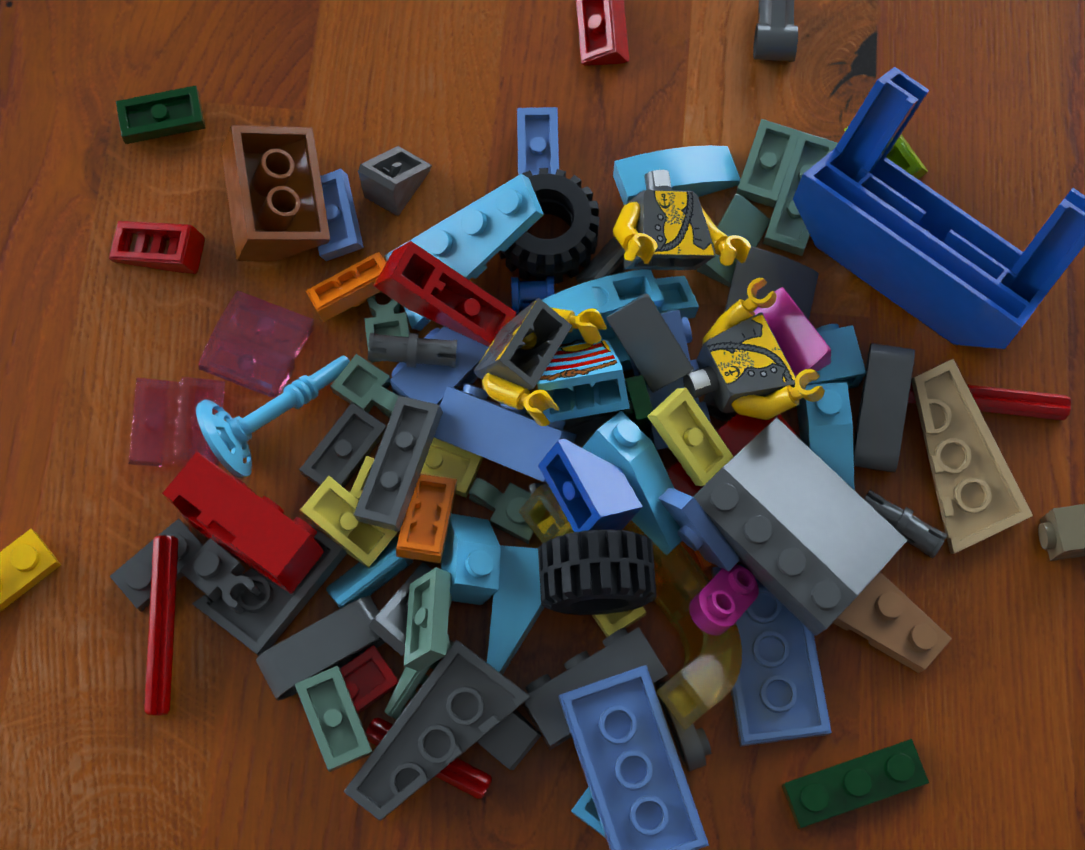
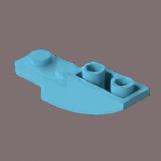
M647 269L605 276L562 290L542 299L551 308L574 311L575 316H578L579 313L586 309H596L601 314L607 327L606 330H598L602 339L614 338L615 335L606 317L643 294L650 296L660 313L680 310L681 318H695L699 308L685 276L655 279L652 271ZM573 329L572 332H568L562 344H569L575 340H584L579 329Z

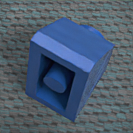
M566 439L558 440L538 465L574 532L622 530L643 507L619 467Z

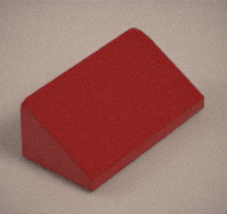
M576 0L581 64L591 66L629 62L624 0Z

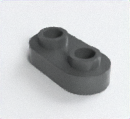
M675 679L657 684L660 703L686 770L690 772L706 766L705 756L712 753L711 747L703 728L695 729L689 712L695 710V705L687 685L679 686Z

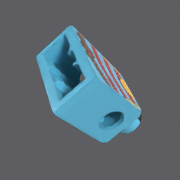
M602 339L594 344H587L584 340H575L568 346L559 347L537 383L538 390L548 392L559 407L558 411L553 408L543 411V414L550 422L630 409L623 368L608 340Z

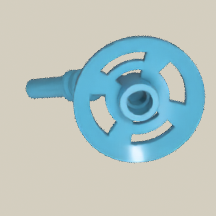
M343 355L311 376L303 375L299 377L298 380L285 386L281 395L244 418L240 416L232 418L222 407L211 400L205 399L199 402L196 407L198 424L216 458L234 476L241 479L249 476L252 473V458L247 441L252 438V433L291 408L299 409L304 404L315 399L318 396V391L333 382L350 360ZM212 409H215L218 412L214 415L212 414ZM246 457L247 462L243 463V458Z

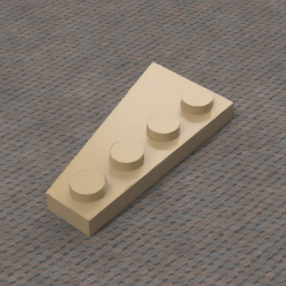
M954 359L912 378V387L944 529L947 534L946 538L950 554H955L1032 517L1033 514Z

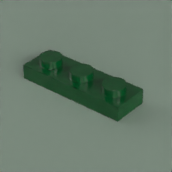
M912 739L783 783L782 788L797 828L800 829L928 784L929 781Z

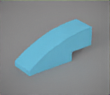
M708 145L665 149L614 161L613 177L624 205L641 191L646 190L644 175L654 170L669 171L672 190L693 191L698 197L738 186L740 182V176L728 146Z

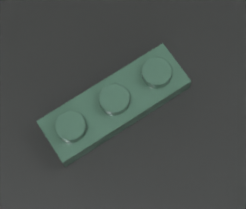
M800 131L763 244L799 256L803 255L810 234L793 201V197L803 173L835 149L838 144L837 142Z

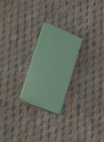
M736 193L717 228L727 236H741L749 241L752 247H757L770 223V219L747 199ZM716 254L714 258L697 269V272L730 287L737 259H734L732 265L724 266L719 261L720 255Z

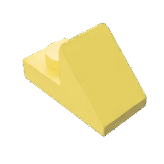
M328 476L301 507L299 512L327 534L334 542L343 547L347 554L366 567H370L397 532L357 521L354 512L359 500Z

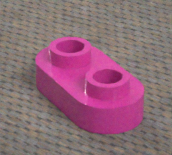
M737 564L729 572L722 568L690 602L689 610L694 623L702 631L710 635L725 633L758 597L759 588L754 575L748 569Z

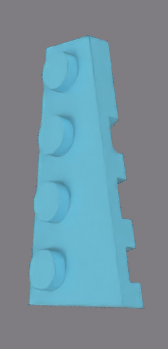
M520 174L408 242L412 241L468 280L471 277L476 279L488 268L485 264L500 250L505 252L544 214L529 178ZM391 251V252H389L388 254L384 255L385 258H386V261H388V259H389V257L391 256V254H392L393 251ZM404 307L412 329L421 331L430 322L428 318Z

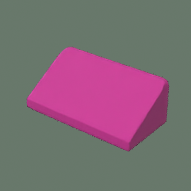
M783 287L775 291L777 297L773 306L769 308L758 307L754 311L755 315L763 313L795 376L805 369H813L817 372L831 364L830 347Z

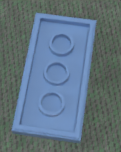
M713 567L712 570H711L712 578H713L722 568H720V567ZM755 578L759 588L758 597L743 615L722 634L740 747L830 735L832 732L814 634Z
M647 665L558 695L609 849L698 850L709 846Z

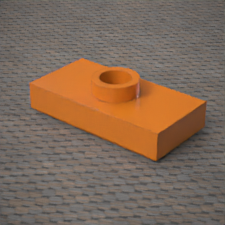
M380 252L307 289L306 293L322 322L351 307L363 304L368 298L381 292L373 286L386 264Z
M420 474L400 529L396 557L441 563L457 488V479Z

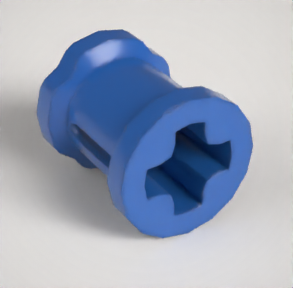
M547 276L545 281H520L518 277H511L512 309L517 312L516 315L536 299L540 298L542 300L554 295L553 276Z

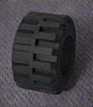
M539 168L538 175H532L530 170L522 174L529 178L543 214H551L562 218L570 228L566 233L554 239H540L526 231L505 252L500 250L498 254L501 259L506 258V267L511 272L518 268L519 277L528 281L530 275L536 277V281H545L547 276H553L554 284L563 282V275L565 274L573 278L579 274V265L584 268L587 267L591 261V254H595L600 217H598L597 201H592L593 192L588 186L581 189L582 180L574 175L571 179L566 178V171L557 169L556 174H548V168Z
M588 530L555 537L538 548L541 605L547 609L572 615L611 614L640 608L657 598L653 543L646 536L623 530Z

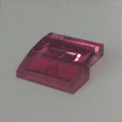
M237 290L212 332L198 363V368L253 391L276 398L295 370V358L313 332L314 319Z
M181 377L180 382L136 378L128 464L184 467L197 451L212 463L218 465L219 460L210 449L201 432L196 416V407L199 402L207 399L223 408L225 381ZM212 409V414L215 415L218 411Z

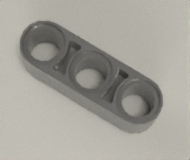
M875 343L870 344L853 446L855 467L896 472L914 366L915 349Z
M371 596L360 598L269 648L256 658V662L277 701L297 694L298 692L294 684L335 666L342 668L373 645L378 648L386 643L368 627L370 622L379 613Z

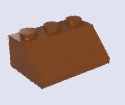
M231 125L221 148L236 260L279 261L329 243L330 233L313 128Z

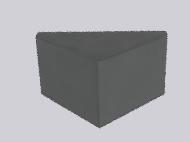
M397 146L360 164L358 174L363 195L366 199L399 216L430 172L432 165Z

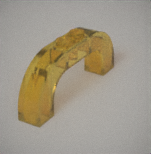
M548 483L538 487L518 511L542 543L564 534L574 533ZM632 520L622 529L623 531L634 532L649 538ZM652 541L657 594L654 602L677 630L685 652L683 669L656 693L682 727L687 729L726 697L734 687L742 664L741 638L736 622L721 635L707 634L694 623L689 610L690 602L710 581L681 543L666 556Z

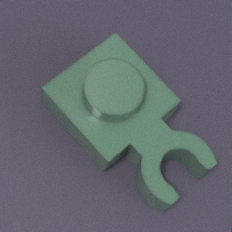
M375 295L367 299L370 313L373 316L371 318H364L367 346L370 333L409 337L407 313H400L401 304L391 298L388 304L379 305L376 302ZM373 360L370 362H380V360Z

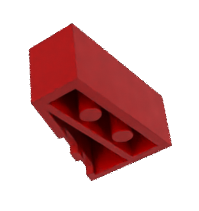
M197 451L162 492L165 498L197 532L208 539L211 538L224 550L290 594L293 593L324 553L323 549L314 539L317 531L299 517L292 521L283 514L284 510L266 496L259 497L240 479L233 475L230 476Z

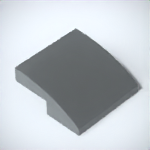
M751 246L745 263H740L736 260L725 311L739 299L745 301L748 298L747 288L752 280L764 278L767 283L757 291V299H763L771 291L775 292L783 287L809 320L819 272L784 256Z

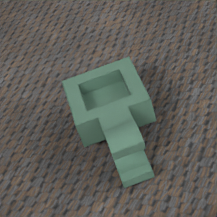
M358 354L351 359L330 386L332 392L347 403L351 404L353 402L367 413L373 406H376L389 419L398 395L387 390L391 385L390 376Z
M477 478L469 491V500L494 512L490 519L492 526L527 544L549 504L545 500L533 497L531 493L512 483L509 484L503 494L490 483Z

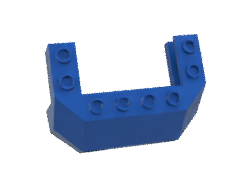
M894 67L876 81L835 149L803 173L793 201L815 246L947 341L953 345L1005 349L1085 246V195L1072 188L1025 251L1019 250L886 158L930 91Z

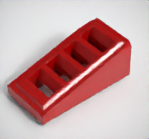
M118 221L109 259L116 263L178 273L197 274L205 237L193 225ZM133 234H136L138 237L134 252H129ZM150 237H153L150 252L146 253ZM170 240L167 254H164L166 241Z

